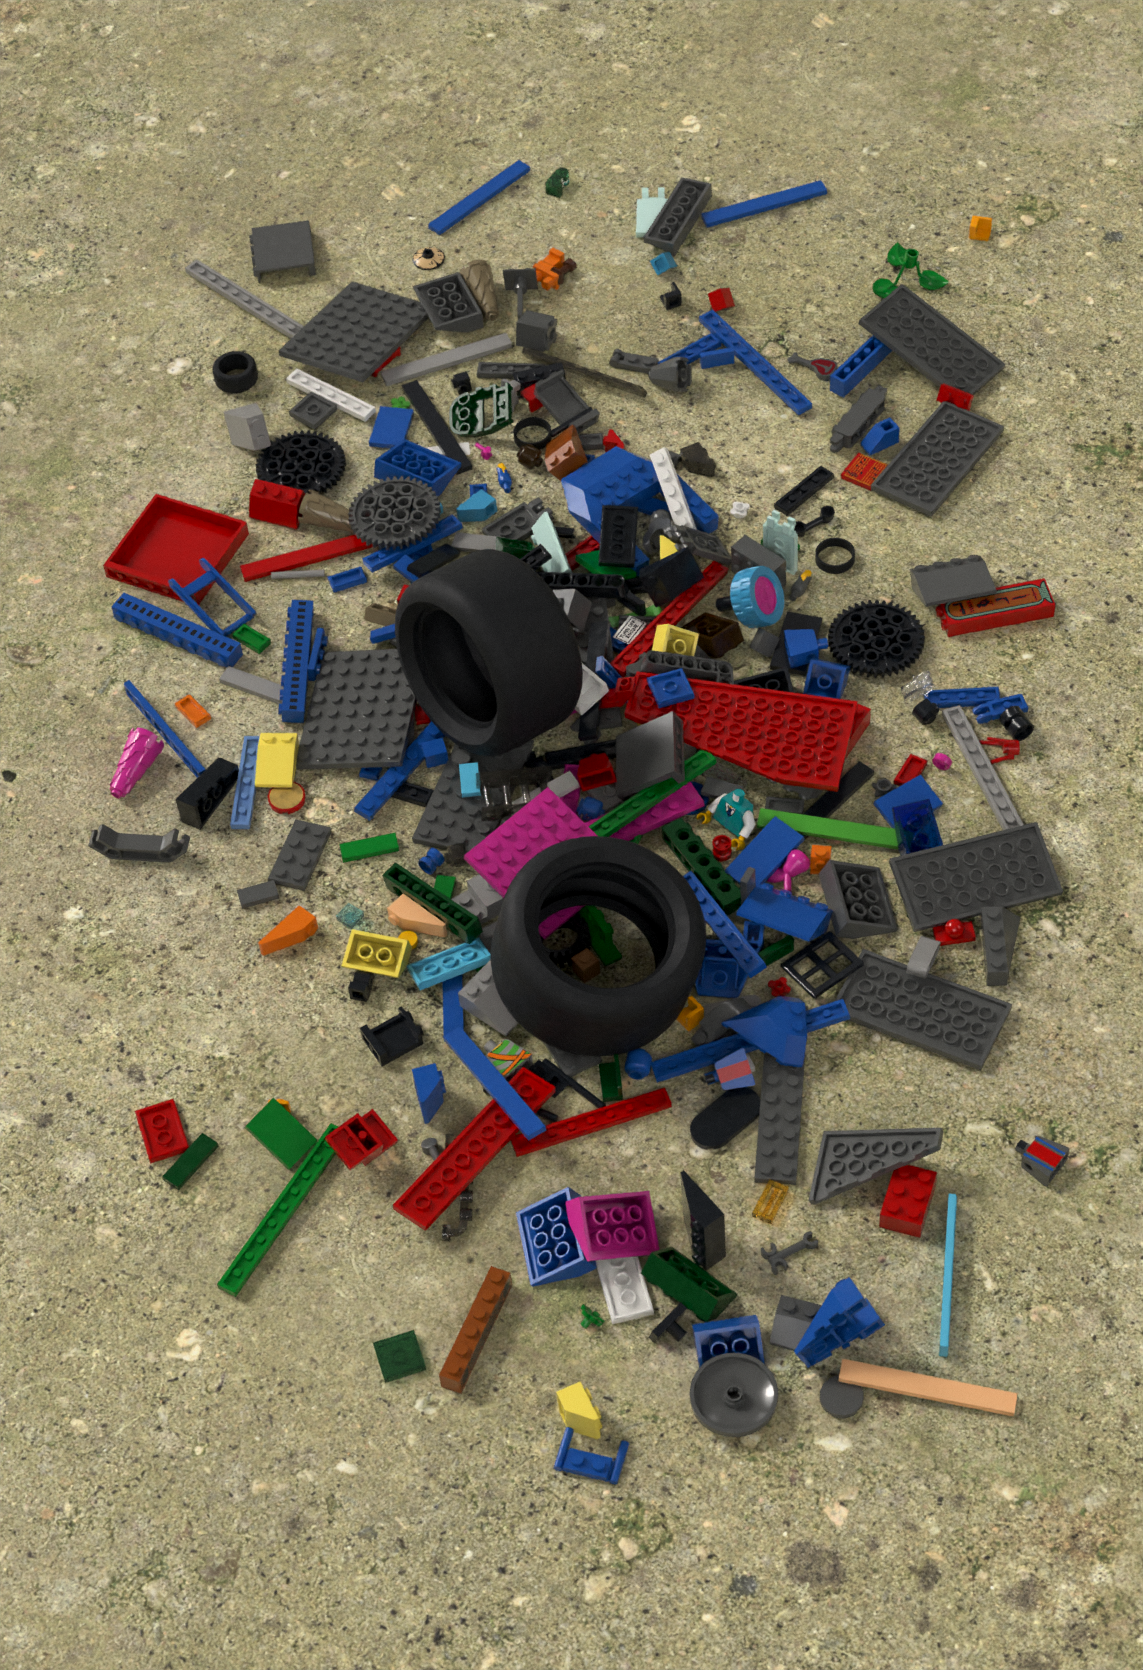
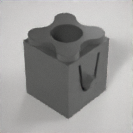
M526 310L516 322V346L541 352L549 351L551 344L555 343L557 339V319L551 315Z
M576 589L553 590L570 620L575 635H580V632L584 630L592 602Z

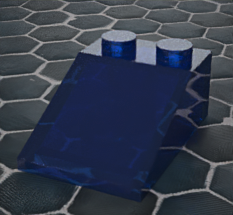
M930 799L892 807L900 856L943 845Z

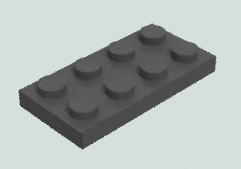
M295 819L268 877V881L274 880L276 885L305 891L331 835V827Z

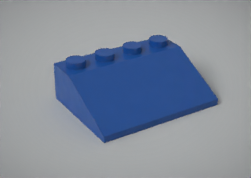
M404 439L375 459L374 478L383 479L384 481H386L387 477L393 480L394 476L397 479L403 476L404 480L410 477V481L416 478L417 482L421 480L423 484L427 483L428 487H432V491L436 492V496H440L462 463Z
M763 883L752 890L738 909L736 915L810 942L827 932L833 910L829 909L826 904H815L810 902V899L807 897H796L788 890L781 889L779 891L774 889L773 885Z
M569 1187L516 1212L531 1286L580 1277L597 1269L596 1261L586 1260L569 1224L565 1202L581 1197L580 1194Z

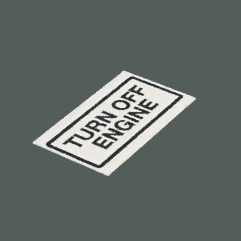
M629 616L613 637L630 644L647 623Z

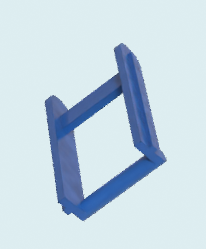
M201 558L199 563L206 571L205 574L184 588L172 578L168 580L171 589L210 630L227 637L243 624L253 619L257 613L205 558ZM213 581L246 613V615L224 630L191 598L192 595Z

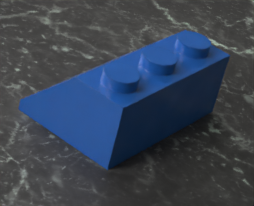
M756 1315L692 1324L699 1368L709 1359L726 1353L750 1355L765 1364L760 1324Z

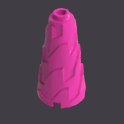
M137 727L136 730L132 728L129 732L124 751L117 765L118 768L110 783L111 795L115 798L120 799L125 797L127 793L129 794L147 768H150L157 756L161 754L164 743L162 740L158 743L156 741L158 736L149 730Z

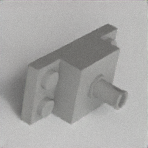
M480 874L467 880V891L451 899L477 916L480 924L498 916L504 900Z

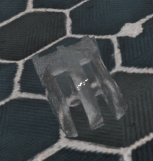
M924 671L918 676L912 675L913 680L900 688L906 704L912 703L922 695L928 697L927 693L935 688V685L932 683L933 679L930 677V671Z

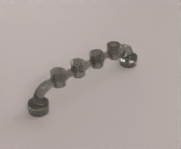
M445 1134V1149L455 1139L454 1134ZM469 1185L460 1194L459 1226L451 1229V1224H442V1241H451V1237L460 1236L466 1231L468 1221H472V1209L468 1208V1203H473V1190H469Z

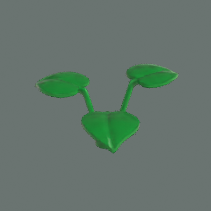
M897 242L887 255V261L891 265H902L895 282L892 283L888 279L881 278L873 283L872 288L874 294L881 298H886L897 288L895 285H897L905 267L912 269L915 266L920 277L918 282L925 289L937 290L948 285L949 281L931 270H924L921 273L920 262L917 261L919 252L912 248L906 250Z

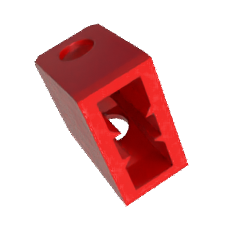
M606 753L599 755L591 754L588 758L580 760L577 777L582 792L617 782L612 764Z

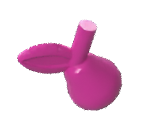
M792 850L786 858L783 869L778 868L767 882L778 883L784 881V890L792 892L791 878L806 872L810 868V859L802 851Z

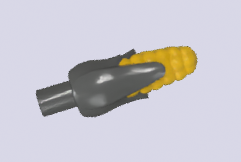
M805 570L792 585L791 595L789 596L791 601H795L797 597L805 593L812 579V572L810 570Z

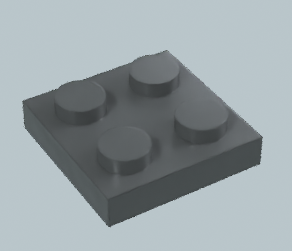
M310 392L289 411V415L305 425L317 429L337 411V405Z

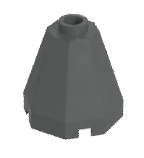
M674 357L652 366L648 374L649 380L654 385L674 392H687L688 389L686 387L692 383L691 365L686 363L689 362L688 358Z

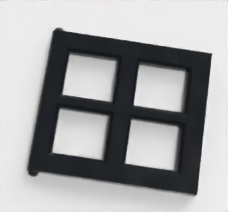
M831 931L780 964V967L813 999H817L824 992L864 966V962ZM830 942L838 951L823 961L814 951ZM843 955L852 964L836 973L828 964ZM808 957L816 966L801 976L792 966ZM821 969L830 979L814 988L806 979Z

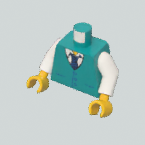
M735 789L729 794H722L708 806L707 812L699 813L696 817L698 820L704 816L705 820L702 824H708L713 814V818L738 837V839L731 840L732 847H736V850H743L745 848L744 840L749 837L755 826L754 806L744 798L745 792L742 789Z

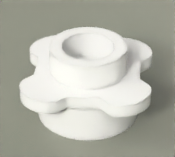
M736 501L733 503V509L730 510V513L736 518H744L750 505Z

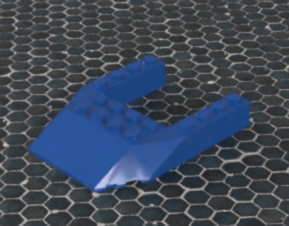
M617 446L561 479L569 513L599 544L602 505L637 507L659 492L664 496L652 460ZM677 474L696 529L708 534L718 529L719 516ZM636 546L635 567L631 569L636 571L637 577L639 576V570L649 565V558Z

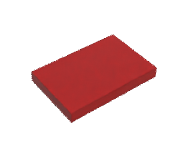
M174 1098L135 1111L150 1164L182 1154L189 1148Z

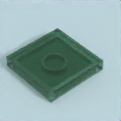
M414 1330L373 1342L385 1383L427 1370Z

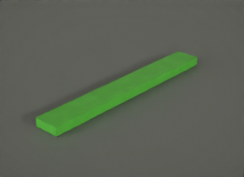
M760 808L757 828L761 829L776 816L796 832L806 836L910 851L913 831Z

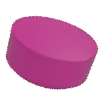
M936 753L932 759L933 764L941 770H948L952 765V760L942 753Z

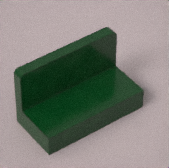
M614 1054L615 1062L599 1064L603 1102L623 1100L618 1054Z

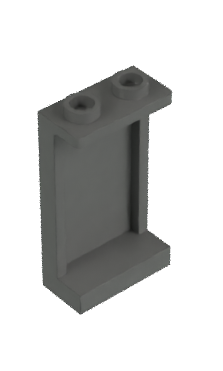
M562 369L551 373L545 380H539L535 385L534 395L559 425L589 408L566 381ZM595 408L569 424L568 428L571 425H575L577 433H581L598 422L599 411Z

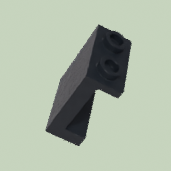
M402 1006L398 1008V1015L371 1030L367 1024L360 1028L362 1040L381 1067L423 1045L422 1036L424 1033L420 1025L414 1024L411 1013L405 1011Z

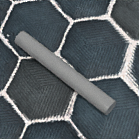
M325 570L271 572V579L325 577Z

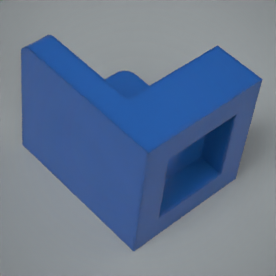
M443 738L421 743L427 768L447 763L448 754Z

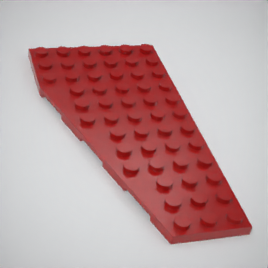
M636 672L635 689L633 695L628 699L624 712L625 718L642 725L673 711L683 721L684 743L707 751L716 757L780 784L838 792L858 701L687 678L693 690L694 699L658 708L648 686L647 678L659 674Z

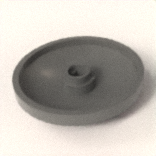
M742 1353L721 1354L706 1361L696 1371L690 1385V1404L695 1417L711 1432L725 1437H743L759 1431L771 1420L778 1404V1386L770 1369L755 1357Z

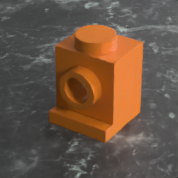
M812 845L810 874L819 875L823 867L831 860V846Z

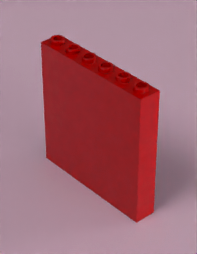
M155 494L104 563L103 567L106 577L184 602L171 589L168 580L172 578L184 588L206 573L199 563L201 558H205L221 575L249 535L247 522L213 512L212 510L200 508L196 505L184 503L180 500L171 499L167 496ZM215 581L192 595L191 598L200 605Z

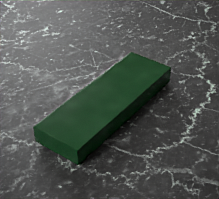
M202 1133L162 1176L163 1181L180 1190L219 1147L218 1143Z

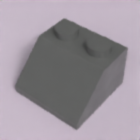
M781 1295L774 1317L770 1345L794 1351L822 1305Z

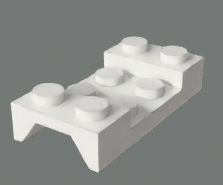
M583 663L582 689L575 710L581 715L609 692L607 684Z

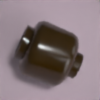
M531 444L523 445L516 455L518 463L529 470L535 467L538 468L543 462V458H541L542 451Z

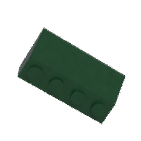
M672 1246L651 1252L640 1273L646 1277L650 1284L657 1285L663 1290L665 1295L673 1297L679 1301V1304L682 1303L687 1309L694 1312L698 1319L705 1322L717 1319L738 1295Z

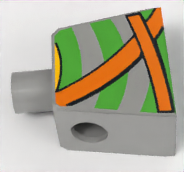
M504 1039L498 1045L493 1040H489L484 1046V1050L488 1052L486 1057L507 1082L522 1067L529 1069L533 1065L532 1054L509 1039Z

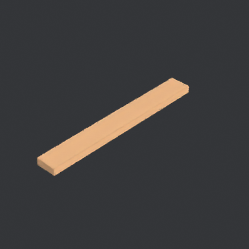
M842 1359L838 1382L1013 1417L1018 1394Z

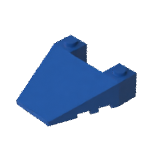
M744 921L743 936L757 954L764 947L765 925L754 921ZM706 939L704 960L695 981L698 996L738 998L749 976L720 940Z
M850 1277L842 1279L829 1292L794 1352L809 1368L832 1356L831 1351L842 1347L844 1350L850 1346V1341L858 1337L863 1340L885 1324L868 1299L864 1298Z

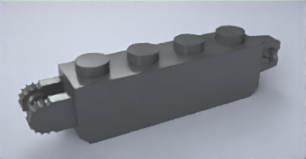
M880 385L875 389L869 388L865 393L861 394L859 400L851 406L847 414L842 416L840 422L833 426L831 431L832 437L830 438V443L832 444L830 450L832 453L840 452L843 447L852 448L885 410L884 403L887 388Z

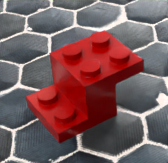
M374 1109L362 1117L359 1113L355 1114L325 1136L326 1142L350 1171L360 1163H363L364 1166L368 1165L398 1142V1139Z

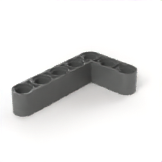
M653 650L647 652L641 664V670L646 673L662 674L682 668L686 677L690 679L734 684L733 667L729 662Z

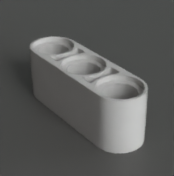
M921 936L910 957L906 973L926 979L937 957L941 942Z

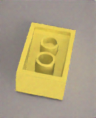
M260 733L255 787L292 788L299 748L297 733Z

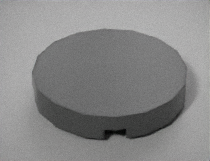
M839 1375L823 1383L820 1390V1403L826 1413L828 1412L835 1418L846 1419L854 1416L862 1407L863 1390L858 1385L838 1382Z

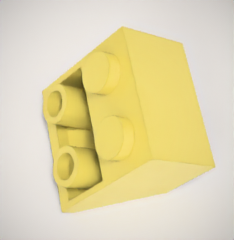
M581 1382L557 1391L558 1409L566 1427L574 1429L575 1433L594 1439L601 1438V1415L597 1406H592V1396L589 1389H584Z

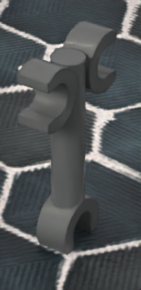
M809 1231L804 1234L803 1240L777 1252V1247L774 1243H770L771 1252H766L762 1247L761 1256L770 1263L772 1273L778 1275L776 1266L780 1265L785 1271L787 1270V1262L784 1258L804 1248L815 1249L818 1246V1241H808V1239L812 1238V1232Z

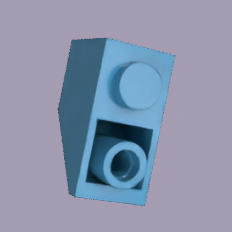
M482 489L456 508L458 520L460 522L486 521L497 512L496 499Z

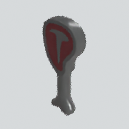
M794 352L787 359L790 364L798 363L808 367L822 381L830 380V375L838 368L837 363L833 360L825 358L807 360L799 357L797 352Z

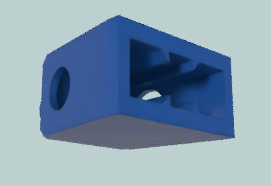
M812 629L784 630V644L790 668L808 664L810 659H819V650L828 649L827 638L816 639L815 632Z

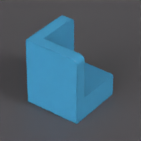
M664 252L650 261L657 276L671 268L677 267L670 252Z

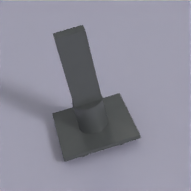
M536 268L503 270L505 290H514V293L517 294L518 320L523 315V294H526L527 289H538Z

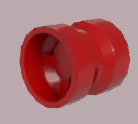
M726 835L716 836L712 841L713 856L717 861H727L732 856L731 839Z

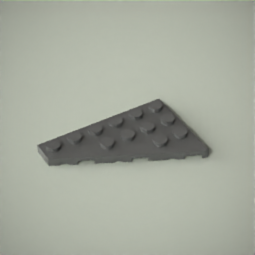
M942 1128L823 1131L809 1202L811 1205H816L939 1151L944 1133Z

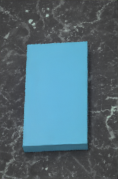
M476 938L471 944L465 942L407 965V970L419 990H423L486 965L491 959V954L480 938Z

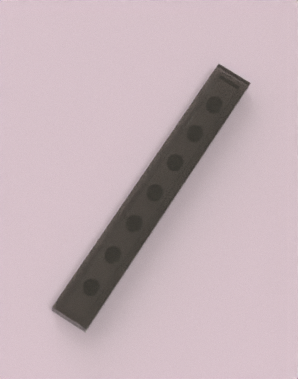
M524 347L522 350L526 358L546 365L562 362L564 371L643 398L646 397L647 391L642 386Z

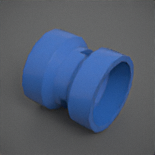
M431 848L427 852L426 857H422L418 861V865L425 873L432 875L436 871V867L441 866L445 862V858L440 851Z

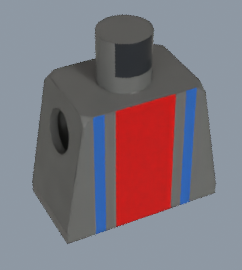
M1037 1136L1031 1145L1021 1139L1015 1148L1017 1152L1023 1155L1021 1167L1045 1187H1048L1068 1160L1069 1148L1041 1136Z

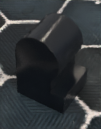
M359 970L355 972L353 981H350L348 986L350 999L368 1001L374 981V973Z

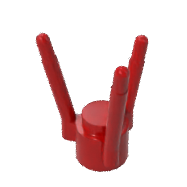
M987 737L988 741L979 740L980 744L1002 746L1003 754H1007V756L989 760L991 764L1005 760H1014V755H1019V740Z

